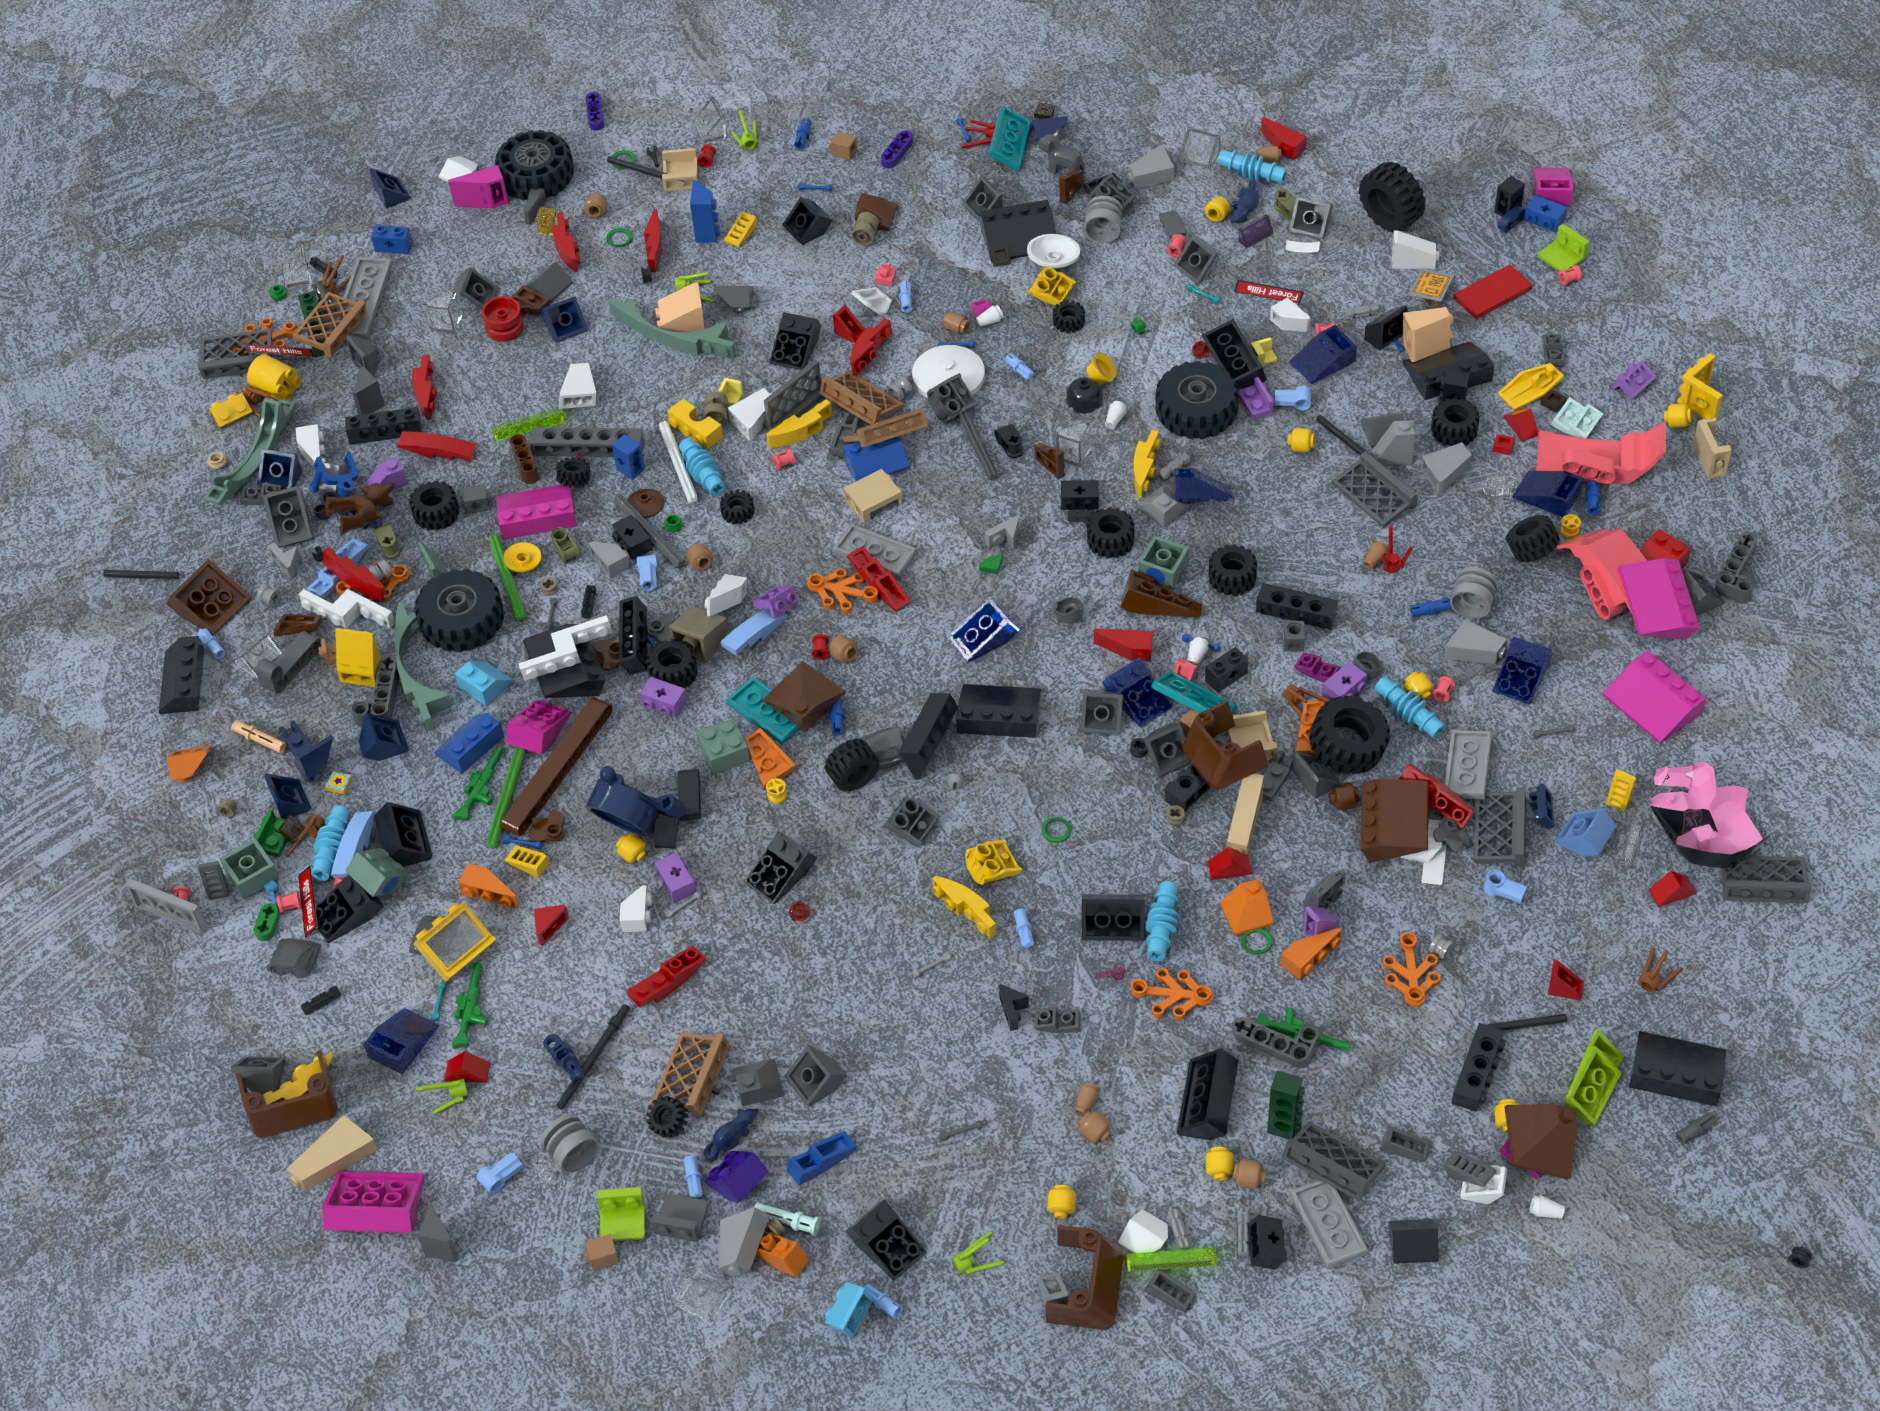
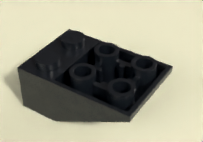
M783 312L769 363L798 370L804 369L817 343L822 326L820 322L815 318Z
M778 831L744 880V883L775 904L808 873L817 857L790 837Z
M348 874L316 906L317 928L326 942L330 943L370 921L384 905L377 896L372 897Z
M885 1199L878 1202L845 1231L858 1248L893 1281L927 1252Z

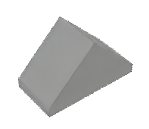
M334 461L322 462L326 473L329 475H344L349 471L345 463ZM321 478L319 484L320 491L333 492L335 494L338 492L336 485H327Z

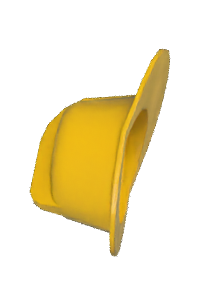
M1098 353L1086 368L1088 376L1099 385L1111 382L1117 375L1115 364L1104 353Z

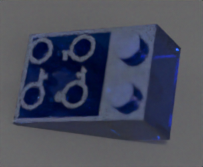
M1333 325L1312 339L1290 360V363L1313 384L1356 362L1357 346L1336 325Z
M1174 468L1175 499H1179L1181 502H1188L1190 499H1198L1201 502L1209 501V499H1217V501L1233 499L1231 487L1194 468Z
M1528 471L1512 498L1564 517L1569 513L1581 493L1583 478L1567 471Z
M1513 636L1492 692L1530 705L1547 671L1553 655L1552 650Z
M1140 658L1108 676L1102 682L1107 691L1123 694L1122 710L1139 727L1172 708L1163 693L1151 688L1155 680Z
M403 1008L376 1027L363 1045L368 1058L403 1075L438 1029L439 1024Z

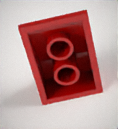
M1659 529L1646 541L1640 552L1647 561L1663 558L1679 560L1682 569L1688 564L1691 548Z

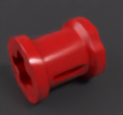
M704 144L701 148L702 153L698 156L697 161L701 166L709 167L713 162L712 157L716 154V148L710 144Z
M817 634L813 636V658L824 660L829 657V650L827 649L829 637L827 635Z

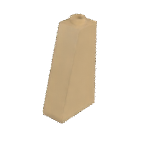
M1253 773L1243 778L1227 840V847H1231L1241 854L1247 855L1263 800L1264 775Z
M343 1115L287 1168L290 1175L288 1179L296 1188L300 1186L307 1191L336 1175L338 1171H343L378 1150L374 1138Z

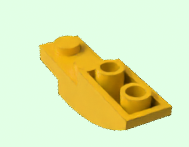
M825 399L813 409L804 413L800 418L792 415L780 425L771 429L766 434L768 447L776 448L797 443L823 429V421L832 416L831 403Z
M1151 430L1146 442L1138 441L1135 450L1133 478L1138 498H1142L1144 492L1148 491L1150 479L1154 478L1156 468L1154 467L1155 451L1159 450L1161 445L1159 431Z
M939 876L932 878L934 894L944 900L946 907L950 911H954L957 916L964 913L968 920L975 922L980 933H985L989 939L997 935L996 923L990 916V905L983 898L955 881Z
M332 1053L325 1055L328 1067L333 1058ZM318 1056L313 1059L312 1063L308 1065L302 1064L294 1069L291 1078L293 1082L287 1081L279 1087V1090L263 1094L266 1105L309 1094L307 1088L308 1079L312 1075L322 1072Z

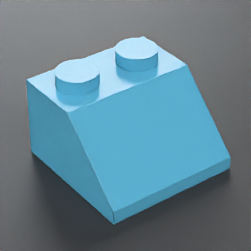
M468 661L455 673L458 688L485 706L489 705L513 683L511 678L485 661Z
M846 1282L844 1287L841 1286L836 1294L837 1300L833 1307L831 1306L827 1310L824 1323L853 1339L874 1298L866 1289Z

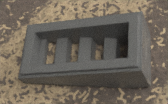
M531 188L524 210L527 225L532 223L546 202L544 189L533 190Z
M219 861L199 864L198 869L208 899L228 897V883Z
M1389 1126L1384 1133L1380 1150L1389 1154L1425 1162L1431 1142ZM1409 1143L1412 1144L1411 1149L1408 1148ZM1418 1145L1421 1146L1420 1153L1416 1151Z
M1454 1151L1444 1164L1449 1177L1481 1187H1485L1496 1173L1495 1168L1458 1151Z
M1159 1268L1144 1289L1149 1295L1184 1313L1196 1295L1195 1292ZM1158 1281L1162 1283L1160 1287L1156 1286ZM1166 1285L1170 1287L1167 1293L1163 1291ZM1174 1290L1178 1291L1175 1298L1171 1296ZM1182 1294L1187 1296L1183 1303L1179 1301Z

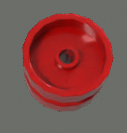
M499 296L490 299L484 304L482 318L485 331L491 339L501 342L510 341L522 333L524 321L521 315L520 304L512 297Z

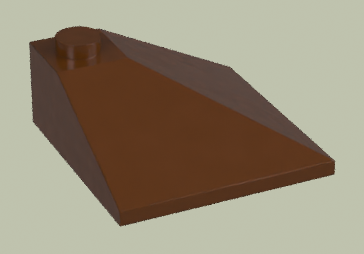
M208 559L170 595L167 605L180 617L200 629H208L213 636L251 599V596Z
M802 661L763 699V702L806 732L846 692Z
M1557 1104L1506 1105L1504 1108L1512 1165L1569 1179L1571 1177L1578 1129L1575 1109Z

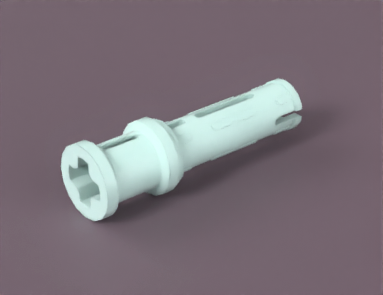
M759 1202L755 1204L757 1209L769 1215V1220L775 1218L780 1223L791 1226L794 1231L802 1230L809 1232L811 1236H816L820 1229L821 1217L816 1216L813 1218L806 1216L801 1211L792 1213Z

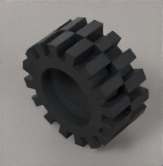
M1066 300V303L1061 301L1060 305H1055V308H1053V325L1056 326L1057 330L1060 329V332L1066 330V333L1072 330V333H1074L1075 329L1079 331L1081 330L1080 327L1083 328L1085 324V309L1083 305L1080 306L1079 302L1075 304L1074 300L1069 303V300ZM1072 315V316H1074V317H1072V318H1065L1064 316Z
M571 457V459L565 458V461L561 459L556 465V479L559 481V484L563 483L565 487L567 485L569 487L573 485L575 487H578V485L584 486V483L587 484L590 480V465L586 460H581L578 457L577 459H574V457Z
M737 489L735 493L731 490L729 491L730 494L725 493L724 497H721V516L727 523L732 521L734 525L736 522L742 524L741 521L746 523L748 522L747 518L752 519L754 503L750 493H745L744 490L740 493L739 489ZM735 505H742V506H743V507L740 508V509H732V508H731V507H733V506H735Z
M658 1097L659 1101H652L654 1106L649 1105L648 1107L651 1112H646V1116L649 1117V1119H646L649 1129L665 1138H673V1135L678 1136V1130L683 1132L684 1128L682 1125H687L688 1123L684 1120L689 1118L688 1114L685 1113L688 1111L687 1108L683 1106L682 1102L672 1097ZM667 1109H671L673 1111V1118L669 1124L663 1125L661 1122L662 1114Z

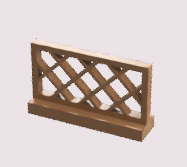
M327 292L292 335L293 339L323 350L325 356L332 358L346 340L345 336L350 335L366 315V301L359 299L357 302ZM329 299L337 302L333 304H327ZM350 306L352 308L349 310H343L342 307ZM330 309H340L339 312L331 313ZM327 310L328 314L324 315L318 314L320 311ZM343 316V320L334 321L335 317ZM331 319V322L322 324L321 320ZM318 321L319 325H309L310 322ZM334 327V331H325L326 328ZM321 329L323 332L320 334L313 335L312 331ZM301 333H310V336H301ZM322 338L326 340L323 344L316 341Z
M850 371L832 379L828 376L822 378L819 394L869 424L877 423L881 418L903 408L904 403L862 378L853 376V373Z
M924 408L856 429V433L843 436V441H860L861 447H866L927 427L928 423Z
M681 1032L652 1101H659L658 1097L668 1092L676 1100L689 1095L687 1104L683 1105L688 1110L686 1112H691L694 1117H701L730 1048L725 1035L716 1033L714 1037ZM685 1040L694 1042V1044L683 1050L682 1046ZM706 1043H712L710 1048L703 1052L699 1048ZM698 1049L700 1054L689 1060L687 1054ZM684 1056L687 1061L675 1067L676 1061ZM704 1059L703 1065L694 1070L692 1065ZM690 1066L692 1072L681 1078L679 1072ZM677 1074L679 1079L668 1085V1079ZM696 1076L695 1084L687 1088L685 1082ZM683 1084L685 1090L673 1095L671 1090Z

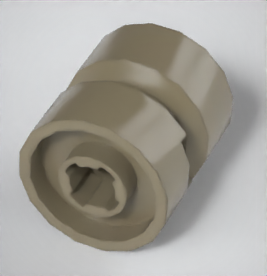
M869 212L859 214L851 234L852 239L857 244L870 245L878 229L879 219Z
M721 392L708 393L704 399L703 419L709 416L721 425L725 424L727 421L728 397Z

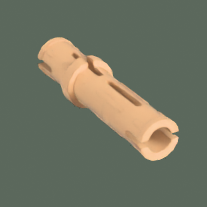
M235 720L232 724L231 730L245 736V739L248 741L253 740L280 754H283L287 748L286 742L258 730L254 725L249 726L239 720Z

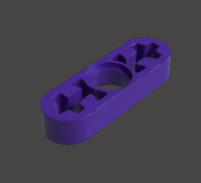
M590 92L586 95L589 128L598 131L604 127L601 96L598 92Z
M903 130L899 132L882 153L881 164L883 167L893 168L910 148L913 144V134L910 131ZM894 148H901V150H898V151H895V150H893V149H894Z

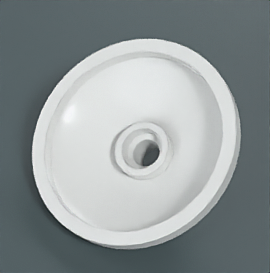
M1045 234L1035 237L1029 242L1027 254L1036 264L1046 268L1057 269L1067 267L1076 262L1080 256V247L1076 241L1067 236Z

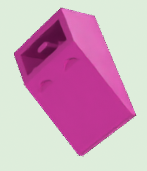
M498 165L448 180L454 207L495 208L509 204L504 179Z
M1533 167L1535 195L1563 206H1571L1573 181L1569 168Z
M536 700L508 722L506 743L542 754L551 747L571 715V711L564 709L562 706L548 704L543 700Z

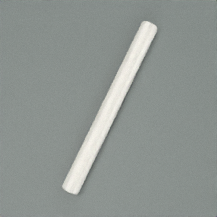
M667 421L660 422L659 429L689 503L697 502L696 491L669 423Z

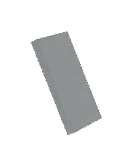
M852 523L832 549L833 554L848 559L847 555L864 545L873 559L877 558L886 572L890 571L893 577L900 579L917 554V548Z
M1451 731L1444 785L1461 799L1485 800L1493 737L1492 731Z
M130 878L126 882V887L137 908L204 934L208 929L198 905Z
M1318 1180L1289 1191V1196L1327 1269L1368 1254V1248L1336 1188L1322 1180Z

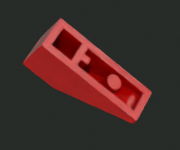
M1265 117L1261 118L1262 134L1273 146L1281 149V155L1295 161L1306 149L1307 136Z
M1094 628V644L1131 661L1151 662L1153 631Z

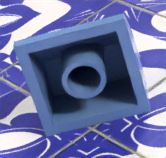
M1603 808L1574 812L1555 842L1583 857L1596 856L1603 851L1604 845L1611 838L1617 825Z

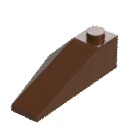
M1130 570L1120 608L1137 614L1200 618L1202 604L1184 594L1173 593L1167 585L1160 586L1149 575Z

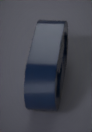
M1519 206L1513 207L1501 217L1497 228L1505 233L1509 232L1522 221L1525 216V210Z

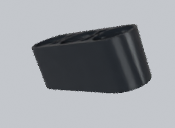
M699 769L678 770L679 801L685 805V811L680 820L701 819Z

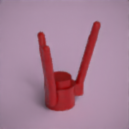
M971 119L970 123L986 128L966 127V130L986 132V138L989 139L962 144L960 147L965 148L991 143L996 124H988Z
M1392 525L1389 526L1388 556L1386 557L1385 553L1381 555L1384 564L1383 570L1388 573H1397L1400 568H1404L1413 547H1409L1402 560L1397 554L1393 553Z

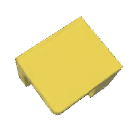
M1271 337L1251 343V349L1262 366L1277 362V357L1272 350L1273 340Z
M724 378L718 392L728 397V407L741 401L744 397L742 382Z

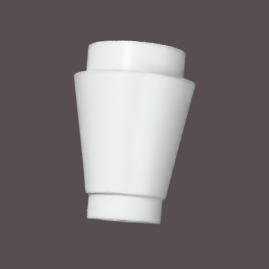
M992 305L976 317L978 325L982 327L1000 322V319L1004 318L998 305Z
M1114 401L1110 404L1105 422L1106 427L1115 429L1125 416L1127 407L1124 403Z
M1195 637L1190 642L1187 661L1198 666L1209 650V643L1203 638Z
M1534 1195L1529 1211L1535 1217L1562 1219L1565 1206L1542 1195H1539V1197Z

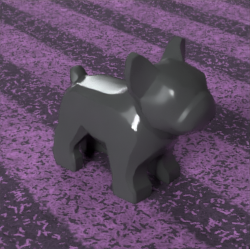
M1059 130L1052 135L1046 134L1039 139V148L1048 153V160L1050 162L1048 172L1056 174L1058 166H1067L1071 172L1078 168L1083 170L1084 173L1085 164L1081 153L1060 143Z

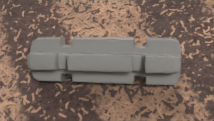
M1376 303L1370 304V306L1364 305L1353 307V309H1344V317L1347 320L1353 319L1354 316L1358 318L1369 316L1370 313L1371 315L1379 313V307Z
M1182 453L1178 456L1179 458L1174 459L1166 467L1159 470V476L1166 480L1181 469L1183 465L1185 466L1189 463L1190 456Z
M1178 1209L1170 1210L1168 1218L1172 1224L1171 1227L1178 1242V1248L1181 1252L1187 1251L1191 1248V1244L1187 1237L1180 1211Z
M1240 1214L1238 1216V1255L1241 1257H1248L1250 1255L1247 1224L1250 1223L1249 1214Z

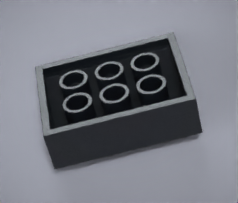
M1048 199L980 211V227L991 263V248L1008 246L1010 259L1028 256L1027 246L1032 239L1040 235L1057 234Z
M1470 341L1452 346L1416 362H1411L1410 359L1402 361L1424 400L1439 397L1440 391L1444 390L1440 388L1442 377L1446 378L1447 370L1468 373V388L1493 380L1494 364L1487 353Z
M564 624L525 638L523 643L529 659L555 652L551 633L579 624ZM590 640L576 645L581 663L537 677L544 698L600 696L605 678Z
M963 684L956 716L957 733L1036 738L1041 688Z
M1639 1031L1629 1088L1717 1107L1724 1078L1726 1049Z

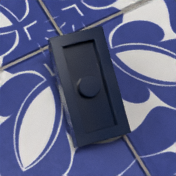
M1542 783L1537 787V791L1529 794L1532 801L1536 800L1530 803V806L1533 810H1538L1536 811L1538 822L1542 823L1546 829L1555 827L1552 793Z

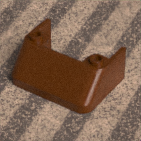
M1227 700L1206 711L1200 712L1195 717L1182 745L1184 755L1210 788L1214 790L1223 789L1269 766L1260 739L1243 748L1236 743H1226L1219 747L1213 737L1236 726Z
M321 1050L317 1051L322 1072L314 1074L308 1079L307 1088L309 1094L266 1105L264 1096L259 1092L248 1093L245 1077L240 1073L236 1074L243 1106L252 1131L257 1137L268 1138L328 1121L337 1115L338 1105L326 1058Z
M1058 1225V1246L1081 1248L1086 1251L1095 1252L1089 1291L1077 1290L1073 1292L1069 1299V1305L1046 1302V1323L1100 1330L1110 1329L1114 1325L1124 1261L1123 1250L1094 1229Z

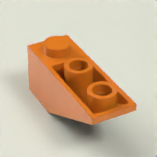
M470 863L466 865L458 881L461 894L469 898H479L489 903H498L504 907H519L516 894L485 867Z
M1336 928L1294 941L1281 954V966L1299 980L1304 975H1309L1319 961L1323 962L1328 953L1341 944L1342 929Z
M764 1231L756 1256L779 1271L796 1277L809 1261L804 1251L797 1242Z

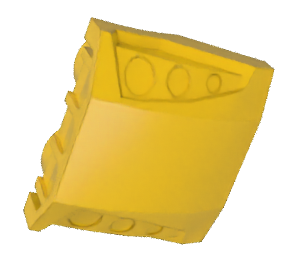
M1043 267L1027 294L1054 306L1056 304L1060 305L1061 301L1064 303L1076 281L1062 272H1056L1053 268Z
M1005 839L988 841L967 849L965 853L966 867L975 883L984 885L986 882L1016 876L1022 872V868L1018 866L1007 847Z

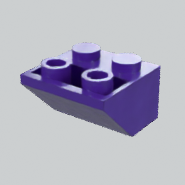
M730 1151L724 1156V1161L709 1172V1177L705 1180V1183L727 1200L741 1202L769 1171L754 1152Z

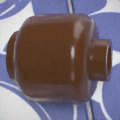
M1350 782L1336 784L1332 787V793H1328L1330 805H1334L1339 811L1355 808L1357 802H1360L1358 788Z

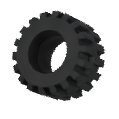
M1448 398L1445 399V402H1439L1434 407L1431 423V432L1436 441L1442 442L1445 446H1453L1459 443H1463L1466 446L1469 442H1473L1478 433L1480 418L1477 407L1471 405L1470 401L1466 402L1462 398L1460 400L1457 398L1450 400Z
M429 481L426 482L427 484L422 483L419 485V488L413 490L414 493H411V499H409L415 523L421 528L426 527V530L434 529V531L439 528L444 529L447 525L453 524L452 521H456L457 515H459V506L454 489L449 484L446 485V482Z
M1108 507L1106 510L1103 508L1100 509V512H1094L1093 516L1089 517V522H1087V543L1094 554L1098 553L1100 557L1118 558V555H1125V552H1129L1131 547H1133L1135 534L1134 520H1132L1130 514L1127 515L1126 511Z
M1535 515L1515 524L1508 531L1506 541L1516 560L1526 563L1541 559L1552 552L1559 544L1560 537L1549 516Z
M1237 544L1217 548V551H1214L1209 558L1208 577L1212 588L1217 589L1219 593L1223 592L1227 596L1229 594L1237 596L1239 593L1242 595L1245 594V591L1249 592L1251 587H1254L1257 578V559L1254 554H1251V550L1245 549L1244 546L1238 547Z
M671 639V641L664 640L661 644H655L656 647H652L650 653L647 654L646 662L649 678L654 677L684 689L686 685L690 686L692 681H695L698 672L693 648L688 643L683 644L682 640L675 641V639ZM671 664H678V665L673 666V667H666V666L671 665Z
M855 738L836 747L828 755L824 769L837 788L847 792L859 789L872 780L878 772L877 769L880 766V761L866 741Z

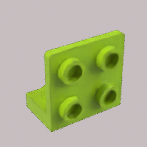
M1561 224L1558 227L1556 240L1541 250L1537 257L1556 270L1565 271L1588 257L1590 241L1565 224Z
M642 1188L598 1190L600 1237L611 1234L613 1242L644 1239L645 1205Z

